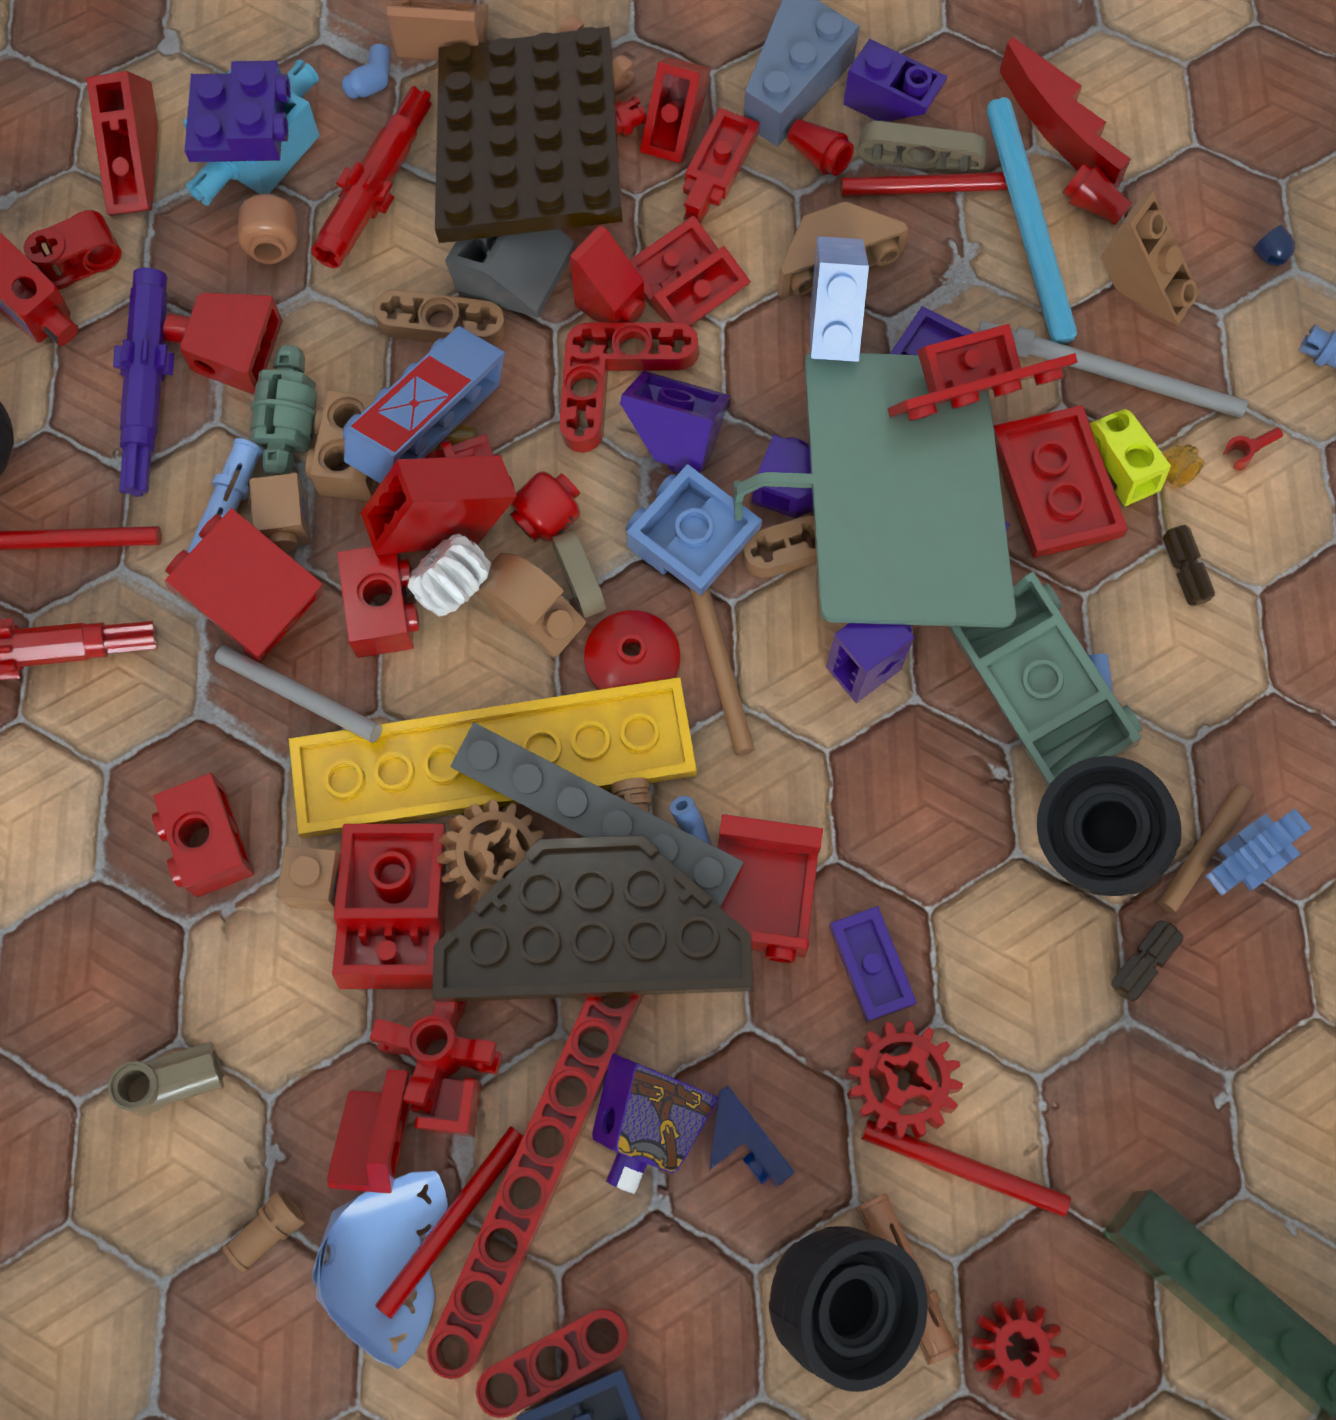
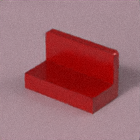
M387 1069L382 1093L356 1090L348 1093L327 1175L329 1188L392 1194L411 1106L410 1103H405L403 1100L409 1083L408 1071Z

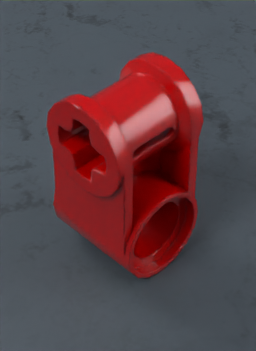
M94 210L78 212L67 220L33 232L27 237L23 246L26 257L37 266L58 290L67 288L71 284L95 273L111 269L120 261L122 256L121 248L104 217ZM42 243L47 245L50 254L46 255L41 246ZM57 264L61 272V276H57L55 270L52 267L53 265Z

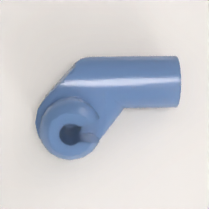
M372 45L369 49L368 64L353 69L350 74L343 78L342 88L349 98L368 97L386 88L391 50L386 45Z
M689 796L676 798L670 805V811L679 829L712 845L704 819L694 800Z

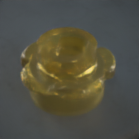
M1190 444L1184 446L1174 445L1163 454L1171 465L1165 482L1169 481L1175 488H1181L1196 478L1204 465L1203 459L1198 456V449Z

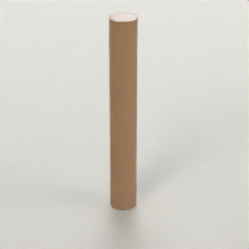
M1236 784L1157 902L1163 910L1170 914H1176L1217 852L1216 850L1219 849L1253 798L1254 793L1251 789L1242 784Z

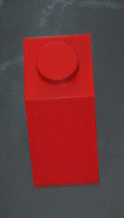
M671 57L658 62L640 153L680 164L683 163L702 112L711 68Z
M599 225L570 255L575 307L597 323H636L646 306L644 280L609 231L602 225Z

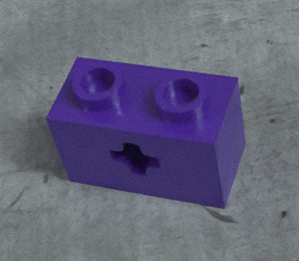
M849 623L834 634L826 668L855 703H858L902 669L914 636L911 634V625Z

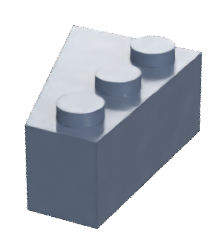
M819 0L781 1L745 90L744 117L760 122L758 135L777 147L785 140L793 123L798 119H803L854 62L859 25Z

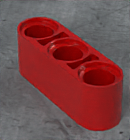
M600 1308L593 1310L498 1361L484 1371L477 1382L476 1397L479 1406L491 1417H509L616 1359L626 1346L629 1332L626 1321L620 1313L613 1309ZM601 1318L612 1321L619 1333L617 1345L607 1351H600L594 1348L588 1338V1329L591 1323ZM551 1345L562 1348L569 1360L567 1372L557 1378L544 1374L539 1365V1356L542 1349ZM507 1373L515 1379L518 1385V1396L513 1403L507 1405L500 1404L493 1399L489 1389L493 1375Z

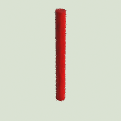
M1003 172L841 178V196L1008 190Z
M159 526L0 531V550L160 545L162 541Z
M868 1119L865 1124L861 1140L1065 1217L1071 1202V1197L919 1138L916 1139V1137L906 1133L900 1140L894 1139L893 1129L887 1126L879 1133L873 1131L875 1122Z
M512 1126L507 1129L375 1304V1307L388 1318L392 1319L513 1158L523 1138L520 1132Z

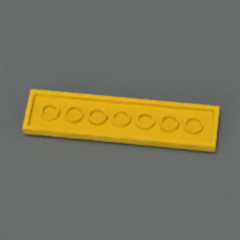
M680 677L380 724L382 725V732L374 743L348 730L289 738L298 834L302 839L342 833L343 824H398L461 814L464 813L466 808L475 803L482 810L483 805L490 800H496L498 807H505L510 803L520 804L450 767L473 722L604 790H610V786L614 782L631 778H646L650 783L697 776Z

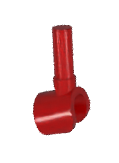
M1276 427L1256 439H1250L1245 436L1233 437L1228 442L1223 455L1228 454L1232 450L1242 451L1245 457L1237 460L1233 468L1239 471L1243 470L1249 465L1254 453L1282 438L1283 432L1280 428Z

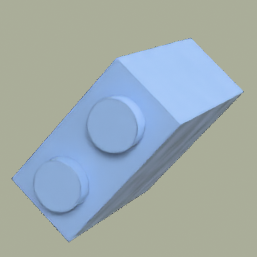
M817 236L809 318L811 359L859 362L869 270L863 239Z

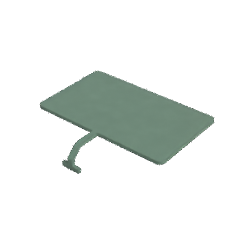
M811 352L808 353L804 361L811 474L765 472L754 475L743 482L734 481V521H742L744 495L763 486L812 488L819 607L822 618L828 622L1002 628L1010 626L1016 618V608L989 390L978 393L979 402L957 409H952L950 401L935 405L937 409L936 414L918 420L909 421L907 413L890 418L887 408L902 401L929 394L918 355L860 353L858 362L811 359Z

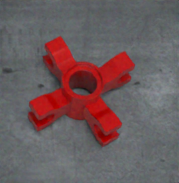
M435 1001L432 1015L419 1019L411 1028L386 1020H375L369 1039L372 1042L378 1043L377 1049L379 1052L413 1056L417 1061L414 1074L407 1085L403 1097L405 1103L411 1104L410 1109L412 1112L432 1116L437 1102L441 1078L453 1075L461 1066L488 1074H498L503 1054L496 1051V1042L483 1039L461 1038L456 1033L458 1022L463 1015L467 1001ZM438 1039H447V1044L441 1052L435 1055H426V1051L432 1042Z

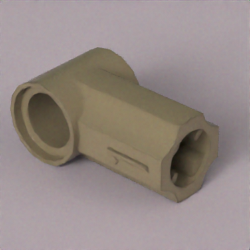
M208 1042L146 1062H126L112 1073L108 1082V1093L112 1102L118 1107L138 1115H149L158 1111L162 1106L224 1088V1075L215 1045L212 1042ZM147 1075L150 1081L147 1095L137 1102H131L128 1096L130 1084L135 1078Z

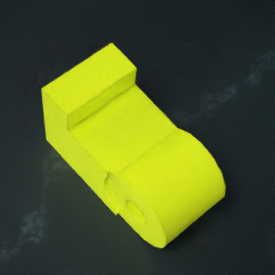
M1122 409L1089 423L1105 468L1117 485L1115 494L1124 507L1162 490L1171 465L1137 418L1129 410Z

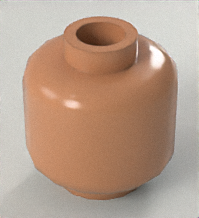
M268 193L254 195L246 199L239 207L238 243L242 250L256 261L264 264L278 263L289 257L297 247V213L294 207L284 198Z

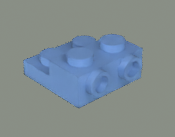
M687 464L677 476L671 474L662 482L657 490L656 500L647 510L642 507L630 518L626 526L627 547L663 575L669 571L702 596L761 528L762 519L742 505V521H734L733 498Z

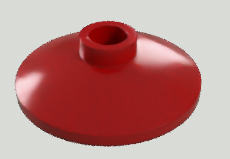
M637 610L617 612L600 621L591 631L584 649L585 668L591 682L598 690L672 679L676 677L680 665L678 640L672 629L653 614ZM628 644H636L640 647L641 651L638 655L630 657L623 653V648Z

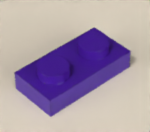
M878 906L830 923L831 935L866 1023L912 1007L917 1003Z

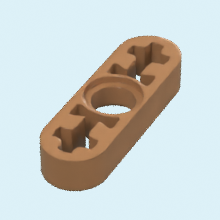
M389 290L378 296L373 306L379 329L389 337L436 342L439 338H446L458 326L462 327L461 315H466L467 321L463 320L464 329L493 346L498 345L506 334L503 311L497 304L491 301ZM395 308H402L403 313H398L395 320L389 319L388 315L393 314ZM416 310H418L419 323H415L413 319L417 318ZM437 311H446L453 316L448 325L440 328L431 326L428 323V318ZM483 319H491L492 324H488L486 330H478L477 325H481Z

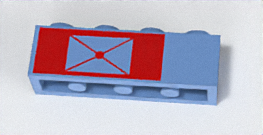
M460 326L454 329L446 338H439L431 347L430 352L418 363H411L395 384L390 388L382 389L374 402L360 415L355 414L349 419L343 430V439H345L344 462L381 484L397 459L425 458L500 386L505 352Z

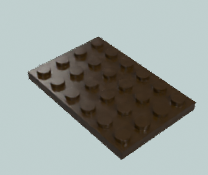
M609 26L600 28L585 27L576 31L560 33L544 32L536 36L512 39L498 38L472 46L456 43L448 47L439 48L435 232L439 243L623 222L612 40Z

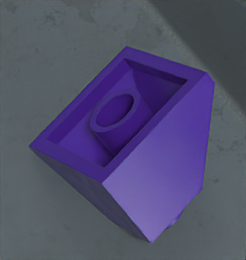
M643 371L622 393L620 405L655 461L667 464L669 470L678 474L687 464L701 473L710 459L731 395Z

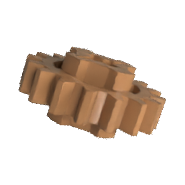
M490 800L484 804L482 810L476 803L472 804L464 810L465 817L458 814L449 821L453 831H447L440 836L439 842L448 847L449 850L437 856V862L449 864L450 871L441 879L443 883L456 881L459 885L453 895L456 899L466 894L471 895V909L501 877L505 878L525 858L524 854L544 836L543 830L532 833L529 830L528 826L533 818L530 814L521 819L515 817L516 805L513 803L504 807L501 812H499L496 800ZM491 825L490 830L485 835L479 832L475 835L470 834L475 827ZM492 847L494 851L492 853L490 851H487V849ZM494 859L498 861L499 864L495 865V863H493Z

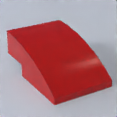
M343 824L333 917L337 930L332 976L339 989H433L434 945L445 933L446 883H443L441 878L446 874V864L437 862V856L446 851V846L439 842L440 836L446 833L445 824Z

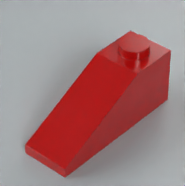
M129 71L86 77L107 215L115 216L151 211L158 136V122L152 82Z

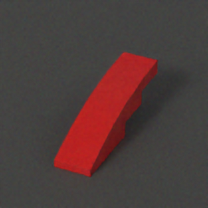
M1012 37L1007 42L999 72L1019 106L1042 136L1074 169L1078 171L1084 162L1092 168L1097 165L1118 188L1131 158L1101 137L1106 121L1077 101L1082 85Z

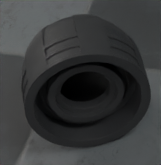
M1098 756L1069 766L1048 786L1038 809L1037 834L1046 859L1068 882L1094 895H1134L1150 888L1168 870L1181 843V820L1176 804L1167 787L1147 767L1122 757Z
M845 1226L826 1227L809 1234L787 1249L775 1268L776 1272L773 1277L769 1300L771 1323L782 1346L806 1370L841 1390L851 1392L868 1391L886 1384L897 1376L907 1366L917 1351L927 1322L928 1298L926 1285L922 1273L913 1258L894 1243L864 1230Z

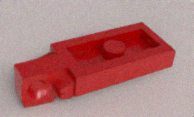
M722 108L718 109L685 172V183L682 193L687 194L688 197L684 202V207H686L684 220L694 215L701 224L708 212L710 203L720 206L723 199H726L759 134L760 122Z

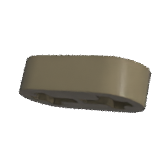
M573 529L551 537L558 562L582 618L586 619L606 611V604L601 589L575 530Z

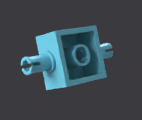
M298 59L287 73L290 80L291 100L290 103H284L283 112L287 116L289 136L288 141L281 142L280 161L207 162L196 176L186 184L187 190L199 202L202 200V203L208 206L230 179L238 180L259 194H269L318 139L320 135L310 103L303 99L304 95L319 81L318 74L308 63L304 65V61ZM187 118L183 121L185 129L187 126Z

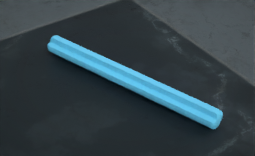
M1007 97L994 99L988 103L986 113L1050 339L1056 343L1067 344L1075 340L1077 329L1011 100Z

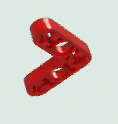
M679 322L582 323L573 327L566 338L559 421L560 431L567 447L575 452L584 453L597 448L602 442L608 371H680L688 369L695 364L700 353L695 330L691 326ZM637 338L644 341L646 344L645 348L636 355H627L620 350L621 345L628 339ZM607 340H611L613 354L607 353L606 348H609ZM652 340H659V354H654ZM586 341H594L590 352L583 353L581 351ZM675 341H684L682 351L674 353L672 348L675 346ZM581 379H592L597 383L595 391L588 396H578L572 391L575 383ZM578 410L586 411L585 416L589 428L585 429L582 436L575 434V430L578 429L580 423Z

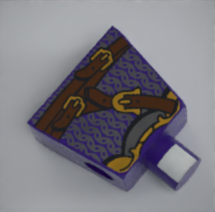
M613 1053L609 1061L592 1131L594 1141L617 1152L606 1182L619 1189L636 1194L647 1164L669 1173L678 1171L719 1097Z

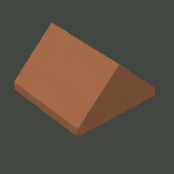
M400 0L388 5L387 17L396 56L438 60L440 47H448L456 43H464L468 46L479 45L485 39L488 4Z

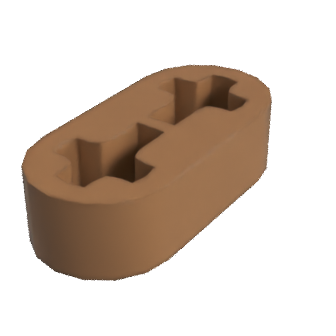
M801 517L758 530L743 548V565L747 571L756 577L767 578L817 563L816 548L810 549L807 543H799L802 533L808 532L811 538H815L814 517ZM764 545L767 552L774 551L770 562H764L761 556L754 557L758 546Z

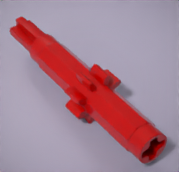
M416 86L411 87L395 115L390 116L384 128L378 133L362 162H355L352 169L345 167L336 182L342 188L338 196L339 200L318 233V238L311 248L313 256L321 264L330 268H339L347 254L351 252L369 219H375L378 212L383 214L387 212L395 198L389 193L393 185L392 180L409 153L411 145L417 136V129L432 105L429 101L431 94L426 89L420 91Z
M13 618L0 619V680L20 678V670H24V666L84 661L90 658L108 657L110 653L157 649L156 626L153 621L111 625H105L104 622L74 623L19 629L18 625H14Z

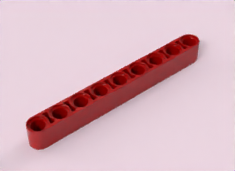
M631 995L628 1003L618 1009L608 1008L601 1001V997L586 998L429 1341L427 1349L428 1363L432 1370L440 1377L446 1379L460 1378L473 1370L481 1360L603 1088L610 1058L613 1053L618 1054L644 995ZM599 1031L608 1037V1049L599 1057H586L580 1051L581 1039L589 1032ZM577 1079L586 1085V1097L576 1107H565L558 1101V1090L565 1081ZM547 1128L558 1129L564 1137L563 1149L552 1158L541 1157L536 1151L535 1146L537 1136ZM523 1178H533L538 1182L541 1189L540 1200L534 1207L523 1210L513 1200V1189L517 1182ZM506 1228L514 1233L518 1246L514 1256L503 1262L493 1257L490 1252L489 1243L496 1231ZM475 1281L485 1282L493 1291L494 1299L492 1306L483 1314L475 1313L466 1303L467 1289ZM449 1335L461 1336L469 1346L468 1360L463 1366H451L442 1356L443 1342Z

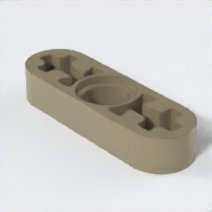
M872 121L865 124L860 130L858 155L868 163L947 174L981 172L985 167L987 153L986 140L976 133L886 121ZM913 147H927L931 150H918Z

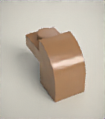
M500 552L491 563L487 579L479 586V591L475 592L500 620L517 623L551 657L557 658L587 623L561 595L564 590L551 577L528 560L514 554Z

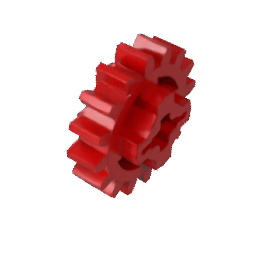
M907 1021L903 1025L901 1033H897L892 1023L888 1022L882 1027L881 1039L872 1031L865 1035L863 1039L869 1050L855 1047L850 1056L860 1065L849 1067L845 1072L846 1078L857 1081V1086L847 1093V1097L852 1100H862L864 1105L857 1113L859 1119L870 1114L877 1118L873 1129L876 1133H879L888 1124L893 1126L894 1139L900 1140L904 1137L907 1127H910L912 1133L918 1139L926 1134V1121L936 1130L945 1123L939 1110L947 1113H952L956 1110L958 1104L948 1095L959 1092L963 1088V1083L951 1079L950 1074L961 1065L957 1060H945L943 1054L950 1047L947 1041L937 1046L930 1042L933 1037L932 1028L928 1027L919 1036L914 1034L913 1021ZM890 1047H909L905 1054L895 1057L886 1052L884 1054L880 1053ZM927 1059L934 1068L937 1081L930 1078L926 1065ZM902 1069L910 1073L908 1079L910 1086L905 1091L900 1090L896 1086L899 1080L897 1074ZM870 1078L878 1083L882 1096L880 1102L872 1091ZM915 1103L920 1107L923 1105L928 1107L917 1114H898L903 1105Z

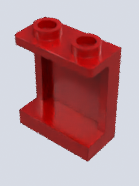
M231 508L223 518L216 514L204 525L199 533V537L202 540L190 553L182 550L173 558L165 570L169 574L165 579L168 590L174 595L179 594L242 646L246 655L261 663L322 595L323 584Z
M722 814L717 848L744 863L721 909L751 934L752 950L765 952L764 958L766 960L779 963H795L796 957L805 958L809 947V926L823 828Z

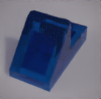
M727 1085L718 1094L709 1172L743 1145L749 1153L742 1158L748 1170L761 1185L770 1180L776 1188L791 1177L795 1171Z

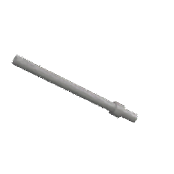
M981 320L977 332L1001 325ZM1018 326L1017 330L1011 329L1018 356L1027 358L1028 354L1052 360L1076 353L1078 363L1070 367L1234 417L1242 418L1246 411L1247 400L1035 336L1036 331Z

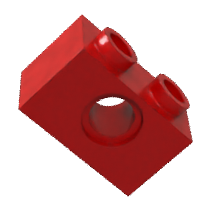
M372 546L337 552L348 642L356 657L362 658L414 649L412 632L420 631V623L416 603H408L406 588H408V582L412 574L409 558L401 559L399 553L375 555ZM379 594L392 595L390 600L382 606L370 605L372 599Z
M212 773L153 795L158 812L152 814V821L159 838L163 842L167 840L169 842L173 857L167 859V865L170 875L178 888L183 886L198 898L255 875L225 788ZM208 827L209 836L207 840L198 847H190L192 834L200 828Z

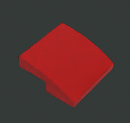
M694 215L629 260L644 280V299L665 322H679L691 326L751 283L727 248L722 246L718 249Z

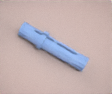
M241 438L234 440L233 448L221 474H216L211 484L214 487V491L199 521L188 549L189 553L202 540L199 537V533L214 515L220 514L223 518L231 508L237 512L241 500L248 498L250 494L249 479H251L257 461L263 453L261 447L255 443ZM236 471H239L240 473L229 496L228 501H224L223 499L229 488L234 473Z

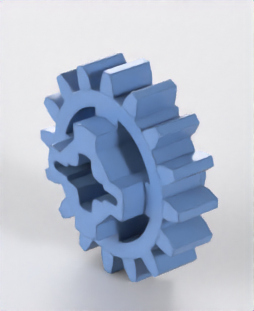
M1296 808L1275 823L1265 813L1216 850L1224 861L1205 877L1221 896L1240 882H1243L1252 891L1300 855L1292 843L1312 829V827Z

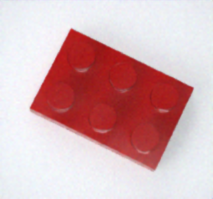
M1083 405L993 426L996 452L1033 559L1124 537L1128 528Z

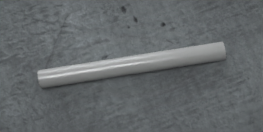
M222 645L216 651L215 661L371 743H374L380 737L382 725L227 645Z

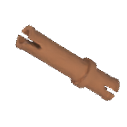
M887 1193L855 1207L869 1233L901 1247L913 1258L919 1267L910 1244L893 1212L894 1210L888 1200ZM923 1276L927 1290L928 1314L924 1334L919 1345L927 1365H930L957 1353L959 1348L955 1344L937 1305L941 1301L936 1289L930 1290Z

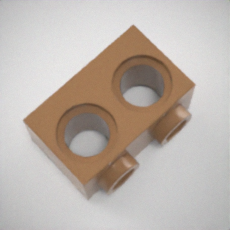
M327 391L324 407H318L315 415V433L318 435L315 449H309L305 464L306 475L311 478L318 495L369 501L375 493L378 482L354 467L349 466L342 471L332 470L336 465L344 462L345 439H343L344 428L342 427L353 415H360L374 402L376 396Z

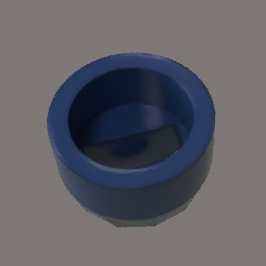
M1280 225L1265 235L1254 246L1253 251L1263 262L1268 265L1278 266L1285 264L1293 255L1295 242L1289 231L1283 225Z

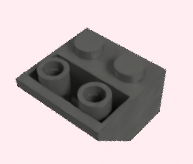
M560 229L456 241L445 262L460 296L491 301L499 307L539 318L570 261V255L577 247L574 240Z

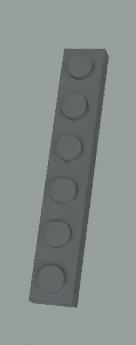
M473 722L450 766L583 837L643 835L658 849L659 853L679 871L681 870L720 908L744 863Z

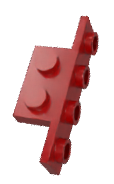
M1010 324L924 346L917 350L929 394L911 398L887 408L890 418L907 413L909 421H914L936 414L937 409L935 405L950 401L952 409H957L979 402L978 393L992 389L995 398L1022 389L1021 381L1034 378L1036 386L1064 378L1062 369L1078 363L1076 353L1021 368Z

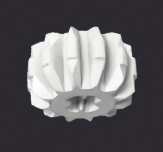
M455 534L449 539H443L436 548L431 549L430 553L420 560L421 563L412 571L408 588L415 595L414 598L424 608L431 610L439 617L444 616L449 612L456 611L461 604L468 602L469 598L479 591V586L488 577L491 562L484 555L485 552L475 542L461 534Z

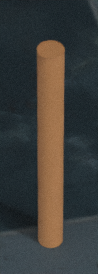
M689 587L735 754H748L755 749L710 590L708 588L700 596Z

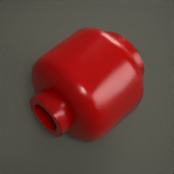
M540 471L516 492L517 497L511 503L514 511L509 515L532 541L536 542L541 538L544 541L551 542V537L562 534L579 518L581 511L575 499L580 495V492L563 473L554 478L551 474Z

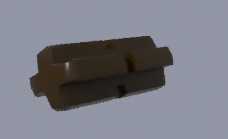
M1181 525L1167 530L1166 534L1163 535V541L1173 567L1180 570L1176 575L1187 603L1190 606H1197L1210 601L1215 596V591L1204 563L1197 560L1201 557L1191 529L1187 525Z
M1162 920L1157 922L1137 947L1139 955L1132 954L1112 979L1111 986L1124 999L1126 998L1132 1002L1138 1000L1158 974V971L1155 969L1158 965L1162 968L1183 942L1182 933L1171 923Z

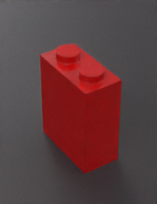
M501 455L397 459L361 511V516L375 555L430 551L436 548L443 539H449L455 534H461L478 545L517 496L513 480L507 473Z

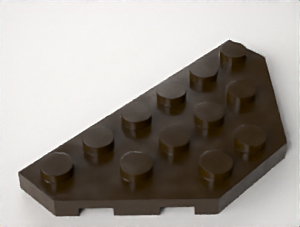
M643 835L539 839L524 854L525 858L505 878L501 877L472 907L473 911L452 932L448 931L434 945L432 999L436 1002L753 991L751 934L712 901V898L681 870L679 871Z

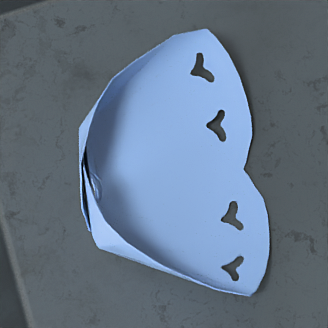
M436 1171L410 1172L394 1180L392 1194L365 1192L336 1208L330 1216L314 1265L312 1276L314 1286L316 1287L315 1295L317 1301L351 1340L377 1361L396 1369L405 1365L416 1352L428 1328L435 1299L430 1269L414 1289L417 1291V1297L413 1301V1306L415 1307L414 1314H411L409 1308L403 1304L394 1317L390 1319L379 1311L375 1304L421 1245L420 1237L416 1234V1231L430 1224L431 1228L426 1233L427 1237L448 1209L445 1188ZM424 1184H428L426 1194L430 1197L431 1204H427L423 1198L417 1196L423 1189ZM328 1244L330 1247V1256L326 1264L323 1266L326 1248ZM405 1333L406 1338L398 1343V1350L396 1353H393L389 1338L398 1337Z

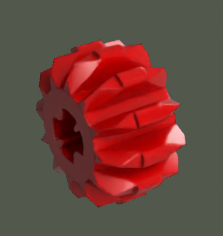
M1013 1298L1010 1314L1001 1301L992 1302L991 1310L996 1322L994 1323L989 1318L978 1315L975 1323L987 1332L985 1339L976 1336L969 1338L970 1347L985 1350L986 1352L985 1355L973 1362L974 1369L978 1372H983L993 1368L987 1385L997 1391L1007 1381L1009 1396L1013 1398H1021L1025 1383L1033 1394H1042L1044 1388L1039 1376L1040 1373L1055 1381L1060 1377V1372L1048 1364L1050 1356L1059 1359L1066 1357L1065 1348L1050 1345L1049 1340L1057 1337L1062 1332L1060 1326L1052 1323L1041 1327L1046 1318L1047 1310L1043 1306L1036 1305L1027 1314L1025 1299ZM1011 1335L1027 1340L1028 1350L1021 1349L1026 1354L1022 1360L1007 1356L1006 1345L1013 1346V1343L1008 1341Z

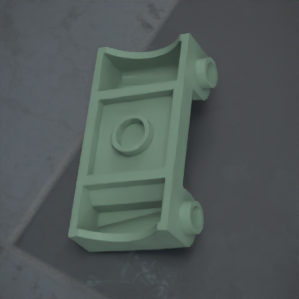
M1031 572L1013 586L1016 618L1010 626L1004 628L948 627L949 632L974 671H977L1026 749L1025 753L1048 788L1062 771L1079 761L1098 756L1118 757L1139 745L1141 740L1139 732L1142 731V727L1128 705L1121 707L1059 612L1062 604L1053 588L1048 583L1042 585L1035 573Z

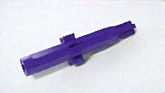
M146 267L138 268L133 272L127 339H123L122 346L115 345L113 367L121 369L120 375L124 376L120 416L122 461L119 491L122 494H132L136 497H141L143 493H148L151 452L155 450V438L158 431L161 381L165 380V375H173L174 353L167 352L168 345H164L163 335L168 296L166 292L167 275L158 269Z

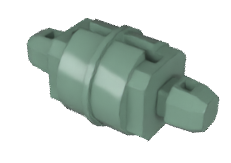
M282 345L279 347L273 364V368L276 370H261L259 372L258 381L255 385L254 401H252L250 406L252 411L251 440L265 449L263 451L262 466L264 472L269 476L290 474L295 457L291 452H307L309 441L312 439L317 399L316 383L304 374L305 356L300 348L293 345Z

